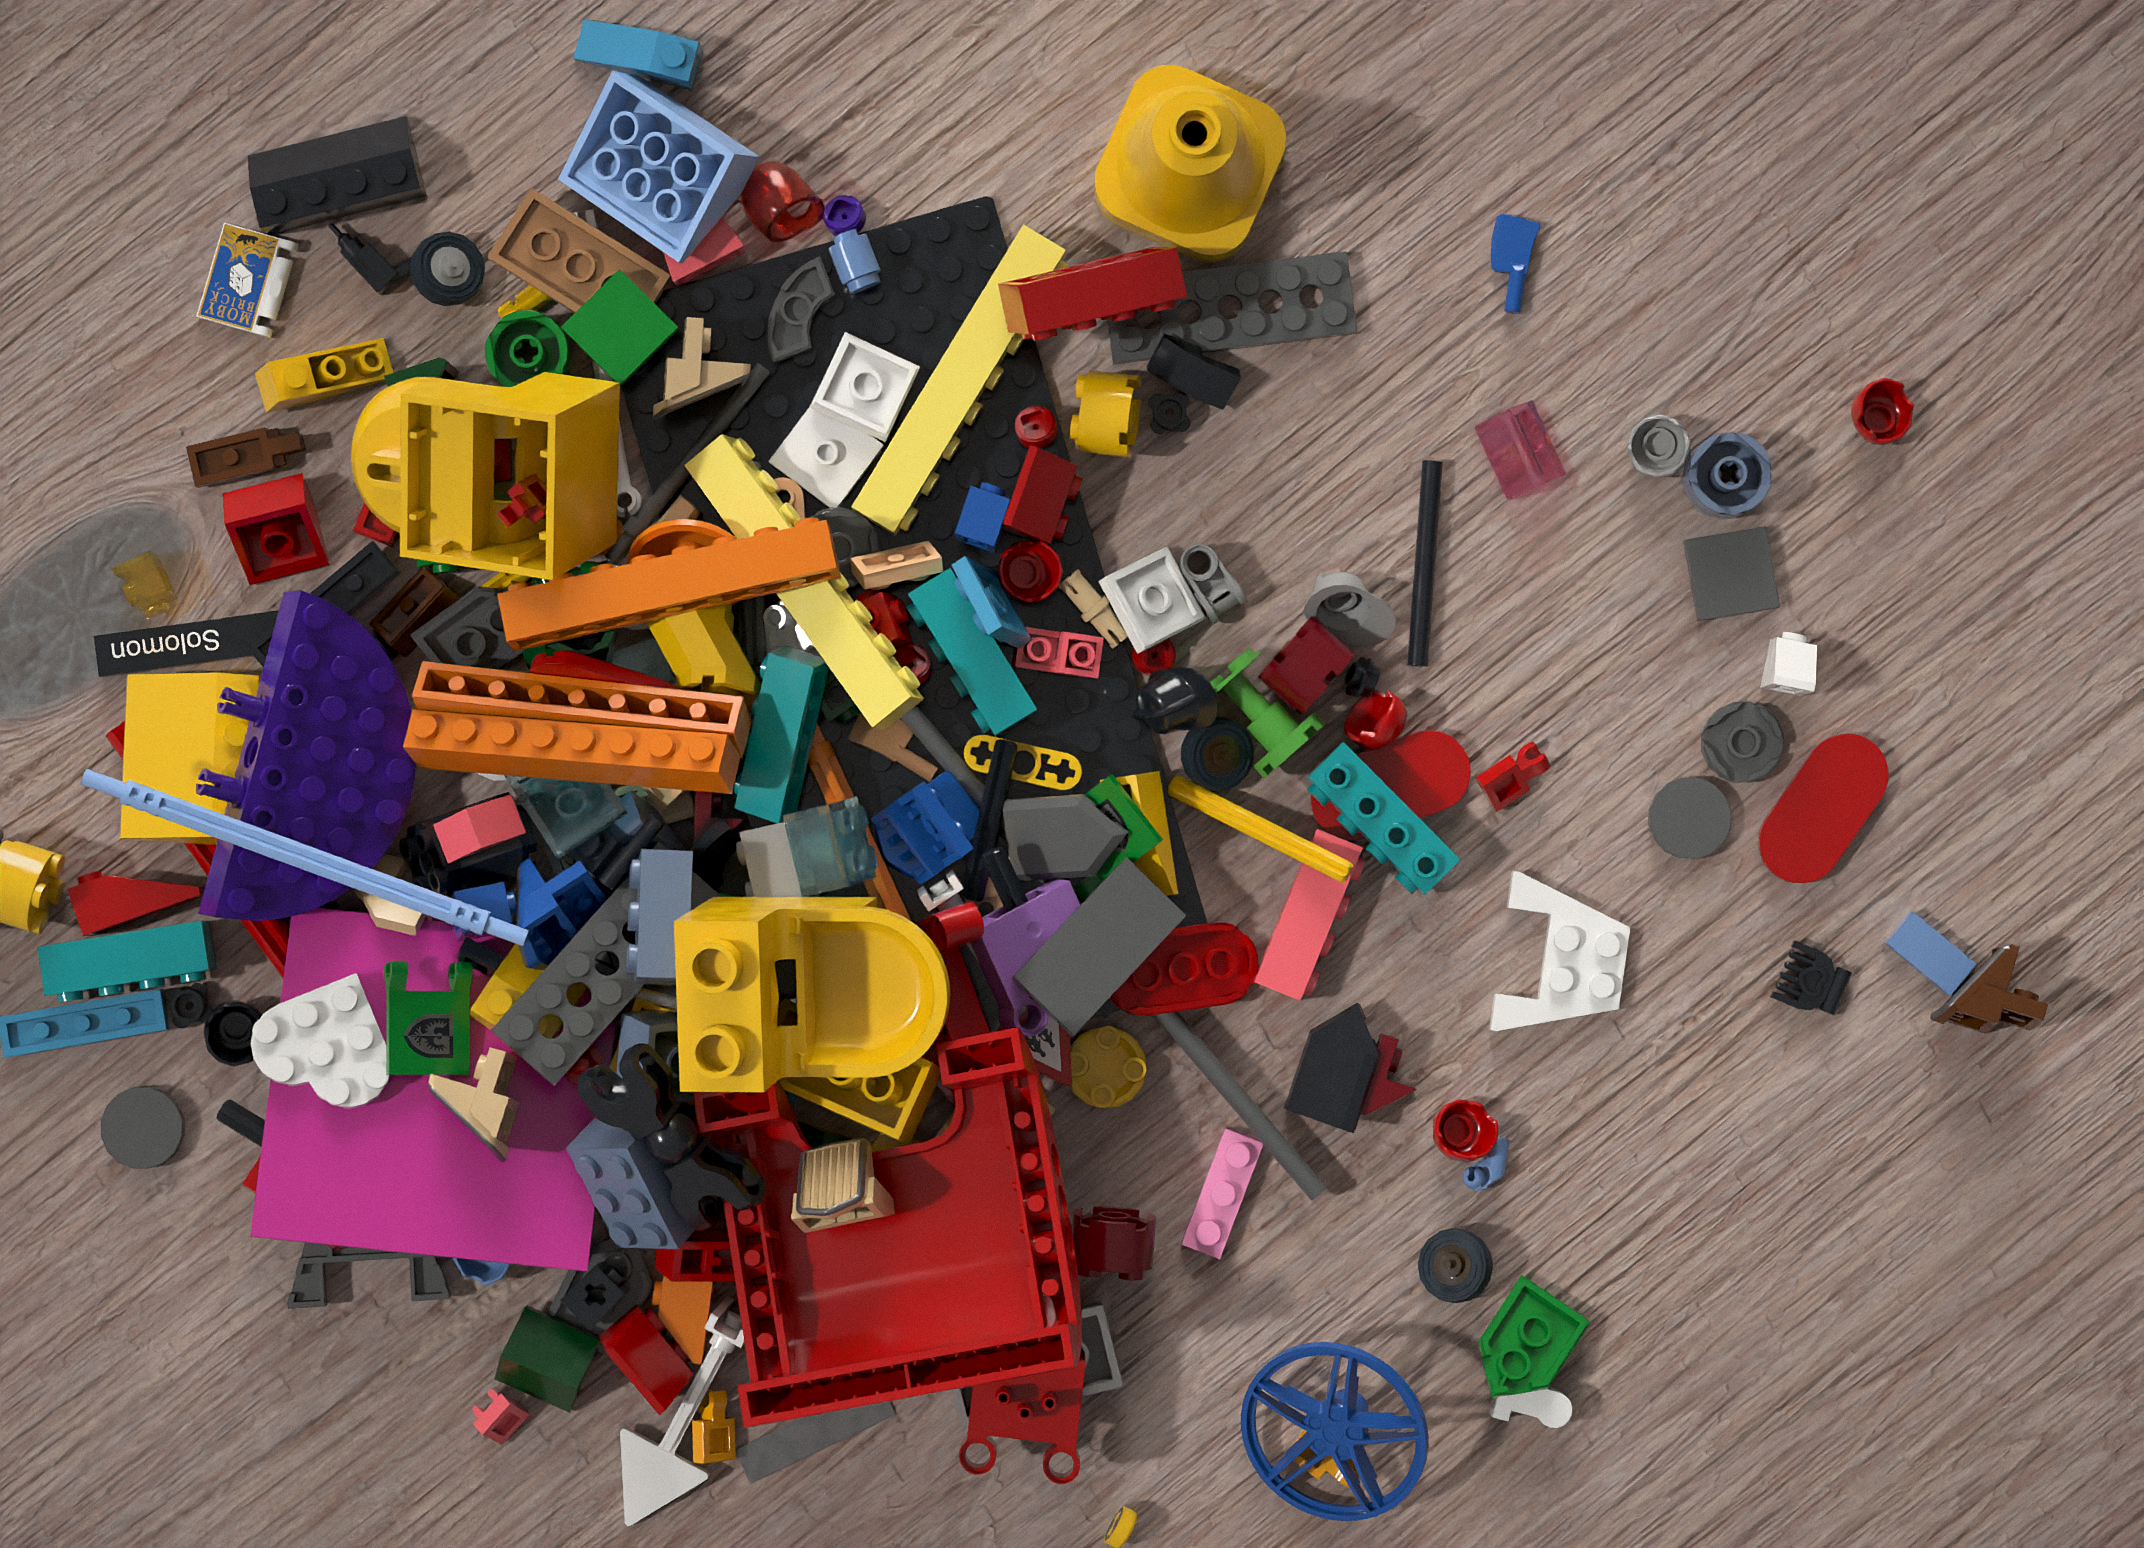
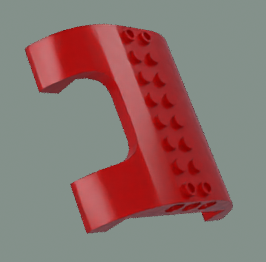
M1016 1027L936 1043L942 1085L954 1090L956 1108L951 1124L940 1136L926 1142L872 1152L874 1177L894 1199L895 1214L804 1233L792 1221L791 1214L793 1195L797 1193L800 1154L804 1150L814 1147L805 1138L790 1101L779 1081L765 1092H693L699 1134L708 1135L714 1139L717 1145L733 1149L745 1155L762 1175L766 1184L763 1202L748 1210H737L723 1198L751 1382L737 1385L744 1428L1077 1367L1082 1341V1310L1077 1261L1064 1182L1045 1092L1033 1055L1020 1028ZM740 1181V1182L742 1183V1185L745 1187V1189L747 1190V1187L745 1186V1184H744L742 1181Z

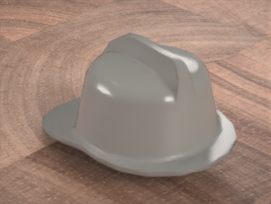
M1320 572L1316 577V586L1313 589V594L1309 596L1304 604V615L1307 620L1313 616L1339 640L1353 646L1367 647L1379 644L1389 638L1395 629L1396 617L1392 608L1383 600L1369 593L1363 581L1352 573L1337 572L1328 575Z

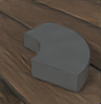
M820 256L796 270L783 284L775 299L768 320V344L774 364L812 350L810 329L813 317L824 303L836 296Z

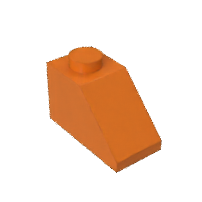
M663 1275V1281L655 1282L652 1305L659 1306V1319L694 1364H702L706 1356L709 1331L704 1327L712 1313L716 1282H671Z

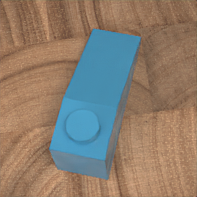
M584 19L573 59L622 73L639 75L645 79L693 91L703 50L698 41L659 31Z

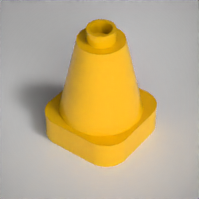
M1177 65L1154 67L1145 72L1134 84L1099 161L1095 173V198L1101 212L1112 223L1165 247H1177L1178 253L1207 263L1226 260L1236 254L1245 244L1279 169L1286 147L1284 124L1275 110L1264 102L1192 70ZM1184 140H1195L1198 146H1191Z

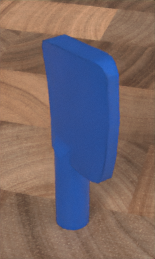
M1500 214L1496 218L1492 235L1491 266L1495 272L1509 274L1504 312L1520 314L1525 277L1528 274L1530 257L1540 230V224L1523 218Z

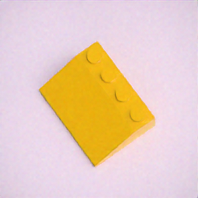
M230 673L127 675L122 782L127 783L128 780H132L138 784L146 785L152 789L165 792L171 796L225 815L228 802L204 795H197L195 791L196 783L214 786L212 783L198 780V776L204 768L232 778L235 777L249 721L218 713L217 704L218 702L235 704L234 702L219 698L225 687L256 697L259 675ZM121 804V840L217 845L218 838Z

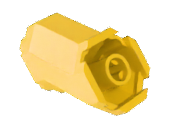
M732 603L646 622L675 674V686L679 690L741 696L744 698L747 710H752L753 702L760 693L762 684L733 633L734 615L731 612Z

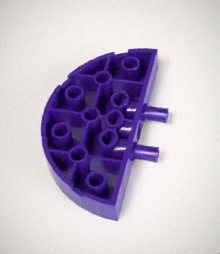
M302 590L284 592L256 697L225 687L219 698L234 702L235 704L229 702H218L217 704L218 713L249 721L235 777L232 778L204 768L200 772L198 780L212 783L214 786L196 783L195 791L197 795H204L228 802L225 811L226 816L372 869L385 854L401 826L411 799L415 780L416 763L403 748L412 713L407 693L397 670L386 652L374 637L354 618L326 600ZM218 839L198 914L234 920L262 921L281 919L319 908L336 899L352 887Z

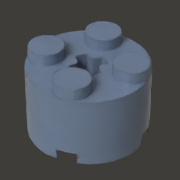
M1720 433L1706 439L1691 452L1684 465L1682 485L1690 502L1700 512L1719 519L1734 518L1754 508L1766 496L1771 484L1770 460L1766 450L1754 438L1742 433ZM1730 467L1734 471L1731 479L1735 483L1731 481L1726 484L1720 480L1722 476L1720 470Z

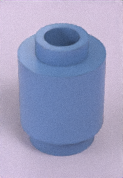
M853 229L833 238L835 245L828 248L841 283L843 286L848 287L850 294L861 292L881 282L878 276L881 270L867 234L858 235L856 229Z

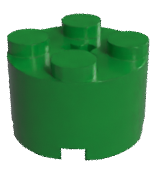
M520 310L504 316L494 327L486 340L485 359L488 369L494 378L503 387H513L543 372L569 375L573 364V350L567 335L555 321L537 311ZM532 346L538 352V355L533 356V362L527 363L523 358H520V355L526 354V347Z

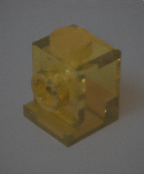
M147 551L111 568L115 576L126 579L127 583L123 584L122 588L128 602L132 607L138 605L139 610L144 611L147 619L170 609L168 603L178 599L158 554Z

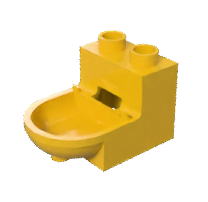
M543 372L513 387L491 386L435 377H415L400 381L374 396L366 405L357 421L351 443V468L356 487L370 511L386 526L400 533V557L554 580L616 544L620 383ZM494 437L517 438L515 455L516 483L535 473L547 487L546 518L536 524H533L530 519L523 516L517 522L507 527L497 515L500 510L506 508L512 501L494 500Z
M712 897L674 921L680 1092H765L779 1079L785 1077L869 1078L889 1075L908 1067L927 1052L938 1038L945 1024L950 1004V984L941 954L932 940L916 924L897 913L877 908V897ZM778 960H796L798 1025L777 1026L779 993L775 962Z

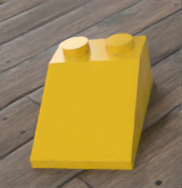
M515 944L471 1007L470 1017L491 1030L544 970L526 968L523 964L519 946ZM581 983L571 985L566 992L568 1002L576 1006L588 987ZM546 1015L538 1023L540 1034L548 1039H554L563 1026L561 1019L555 1015Z

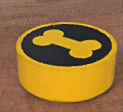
M1124 1505L1121 1506L1106 1531L1104 1543L1113 1548H1121L1134 1529L1138 1517L1137 1512Z

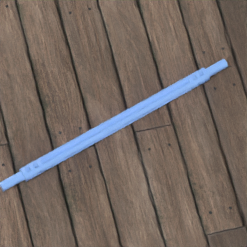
M86 769L82 777L81 785L119 798L120 804L147 812L156 817H161L437 918L451 925L470 930L481 936L483 932L521 946L524 945L529 930L491 917L490 911L477 908L471 904L463 903L460 900L444 896L171 796L165 792L152 789L146 785L138 784L135 781L128 780L125 783L90 769Z

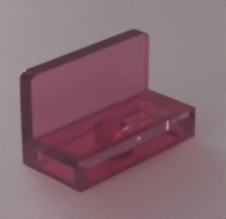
M1533 400L1511 407L1476 425V433L1508 500L1566 475Z

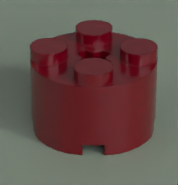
M1311 616L1296 632V635L1291 640H1288L1278 651L1273 660L1259 674L1258 678L1301 715L1327 689L1331 681L1341 673L1355 654L1324 625Z
M1097 1206L1093 1207V1215L1082 1216L1083 1208L1074 1210L1072 1236L1078 1275L1093 1278L1101 1277L1102 1272L1118 1273V1278L1123 1280H1142L1143 1272L1153 1268L1156 1216L1149 1213L1147 1220L1139 1218L1140 1210L1124 1207Z

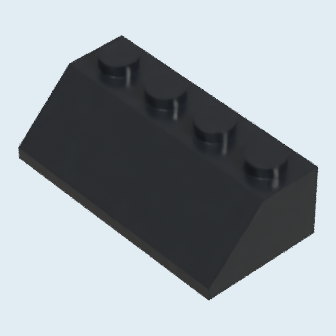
M407 116L248 155L249 185L259 228L267 235H274L427 196Z

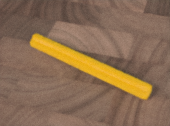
M1179 775L1172 779L1168 787L1167 793L1171 797L1341 883H1344L1352 872L1353 864Z

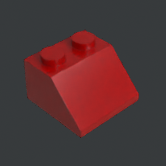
M1030 445L1003 521L1004 531L1031 541H1043L1050 547L1054 538L1061 540L1069 519L1068 516L1062 515L1067 499L1075 501L1083 479L1076 476L1078 465Z
M303 473L223 493L224 524L249 585L329 565V558L315 503Z
M636 1304L602 1332L599 1338L606 1353L660 1416L690 1380L693 1372L687 1364L690 1361L689 1357L675 1340L670 1344L661 1333L666 1327L652 1309L644 1313L639 1305Z

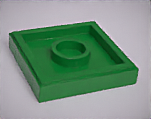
M620 269L561 326L562 330L615 382L620 383V387L679 330L678 326Z

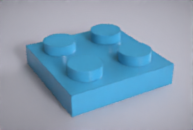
M966 556L952 564L958 577L954 580L955 586L961 596L966 601L970 600L976 611L973 614V620L983 635H989L996 638L1000 643L1005 642L1018 649L1032 640L1009 595L1000 587L995 570Z

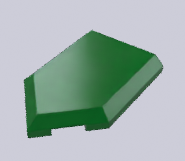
M1523 1275L1520 1276L1478 1341L1491 1398L1548 1389L1591 1323Z

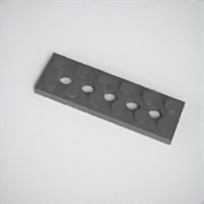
M1347 251L1182 271L1187 297L1174 300L1176 306L1174 308L1158 311L1161 320L1155 328H1142L1138 324L1136 317L1120 321L1107 320L1113 365L1150 360L1164 333L1200 346L1202 353L1357 334ZM1310 286L1319 289L1323 296L1321 305L1313 309L1303 306L1299 299L1301 290ZM1275 292L1280 296L1282 307L1278 312L1268 314L1261 310L1258 301L1263 293ZM1234 297L1240 302L1242 311L1239 316L1227 319L1219 313L1218 303L1223 298ZM1185 302H1193L1201 310L1200 319L1193 324L1183 323L1178 318L1177 310ZM1138 308V309H1135V311H1136V316H1137L1138 312L1140 311L1139 308Z
M660 842L653 848V850H668ZM692 871L691 910L712 897H722ZM629 876L491 1029L493 1034L553 1086L560 1081L644 986V984L634 983V973H626L627 948L631 943L624 939L622 929L628 922L630 902H637V889H629ZM602 952H611L618 958L619 968L612 975H602L595 968V958ZM581 983L589 988L591 1000L587 1005L575 1007L568 1002L566 992L573 984ZM546 1015H555L563 1023L562 1033L554 1039L545 1038L539 1032L538 1023Z

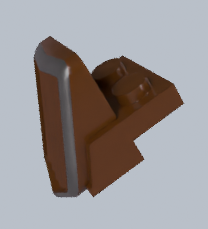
M2006 944L1992 949V955L1942 1007L1931 1013L1930 1019L1942 1024L1945 1022L1953 1023L1984 1034L1997 1025L1999 1021L2030 1031L2044 1020L2048 1004L2039 1002V995L2027 990L2015 989L2014 993L2007 991L2020 946Z

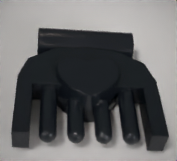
M1793 940L1791 947L1814 956V959L1790 951L1788 953L1790 958L1807 964L1810 967L1803 968L1794 963L1785 962V968L1798 973V975L1795 977L1786 972H1781L1780 978L1798 985L1800 990L1780 982L1776 983L1775 987L1798 998L1794 1000L1772 991L1770 998L1804 1010H1812L1821 1004L1819 1010L1835 1016L1852 972L1837 967L1834 972L1832 959L1824 952Z

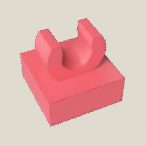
M489 1389L487 1394L492 1398L493 1402L486 1410L476 1405L472 1408L474 1415L478 1418L473 1425L483 1436L503 1445L530 1413L522 1404Z

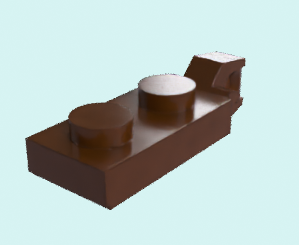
M265 427L186 447L194 484L197 488L278 469L277 467L287 465L285 456L306 451L303 434L300 435L299 432L280 436L278 428L267 429Z

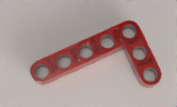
M966 902L930 915L915 923L937 947L943 958L949 978V1010L945 1024L937 1038L938 1043L990 1033L959 948L984 935V923L978 908L972 902Z

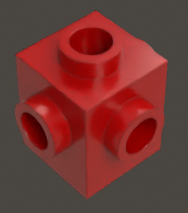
M869 590L856 597L870 612L872 620L869 623L877 634H884L895 648L912 641L906 624L909 620V614L904 602L900 598L880 590Z

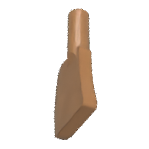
M862 713L858 715L848 738L850 743L877 752L894 763L898 762L929 782L939 769L906 748L913 737V732L901 719H898L887 729L872 728Z

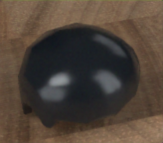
M233 1000L218 1005L209 1014L204 1025L203 1033L208 1052L218 1062L233 1067L252 1062L254 1060L251 1048L252 1030L262 1014L253 1004L240 1000Z

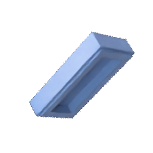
M1913 911L1908 913L1884 943L1948 996L1953 994L1976 966L1974 961Z

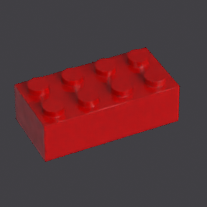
M1177 247L1145 248L998 283L1008 332L1022 334L1023 339L1033 338V340L1057 336L1056 328L1059 327L1062 330L1072 329L1073 331L1097 326V318H1101V320L1112 319V321L1136 317L1135 309L1138 308L1140 311L1151 310V312L1176 307L1174 300L1187 297Z

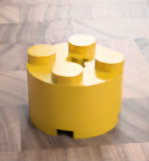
M1089 370L1087 375H1078L1076 398L1081 399L1079 415L1073 414L1070 439H1075V446H1079L1080 452L1128 458L1132 456V451L1128 445H1135L1141 411V400L1133 399L1134 388L1141 389V377L1139 375Z
M6 840L0 845V923L37 934L43 933L48 921L50 905H58L64 893L65 882L59 880L65 863L64 855L14 840Z

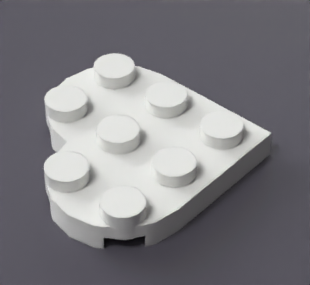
M357 973L277 1004L263 1013L253 1026L251 1048L254 1062L263 1075L276 1083L287 1084L292 1087L310 1084L319 1098L332 1106H339L345 1109L367 1105L379 1097L381 1091L388 1083L389 1075H386V1044Z

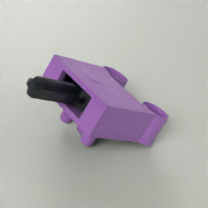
M999 846L986 851L982 855V860L1003 906L982 917L984 935L970 944L999 1005L998 1017L1002 1027L1005 1030L1018 1027L1023 1035L1035 1036L1045 1029L1048 1024L1049 1015L1038 1003L1029 997L1012 977L1080 906V903L1069 880L1052 879L1025 894L1005 849ZM1026 1006L1029 1017L1027 1022L1021 1026L1018 1021V1014Z

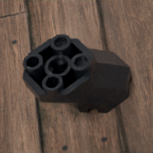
M509 792L420 821L408 827L407 837L401 838L399 841V849L403 859L409 864L413 876L412 884L451 898L455 891L506 882L517 878V871L521 862L528 859L529 854L537 850V841L527 811L521 804L517 805L527 834L450 864L446 860L433 824L466 808L510 795Z

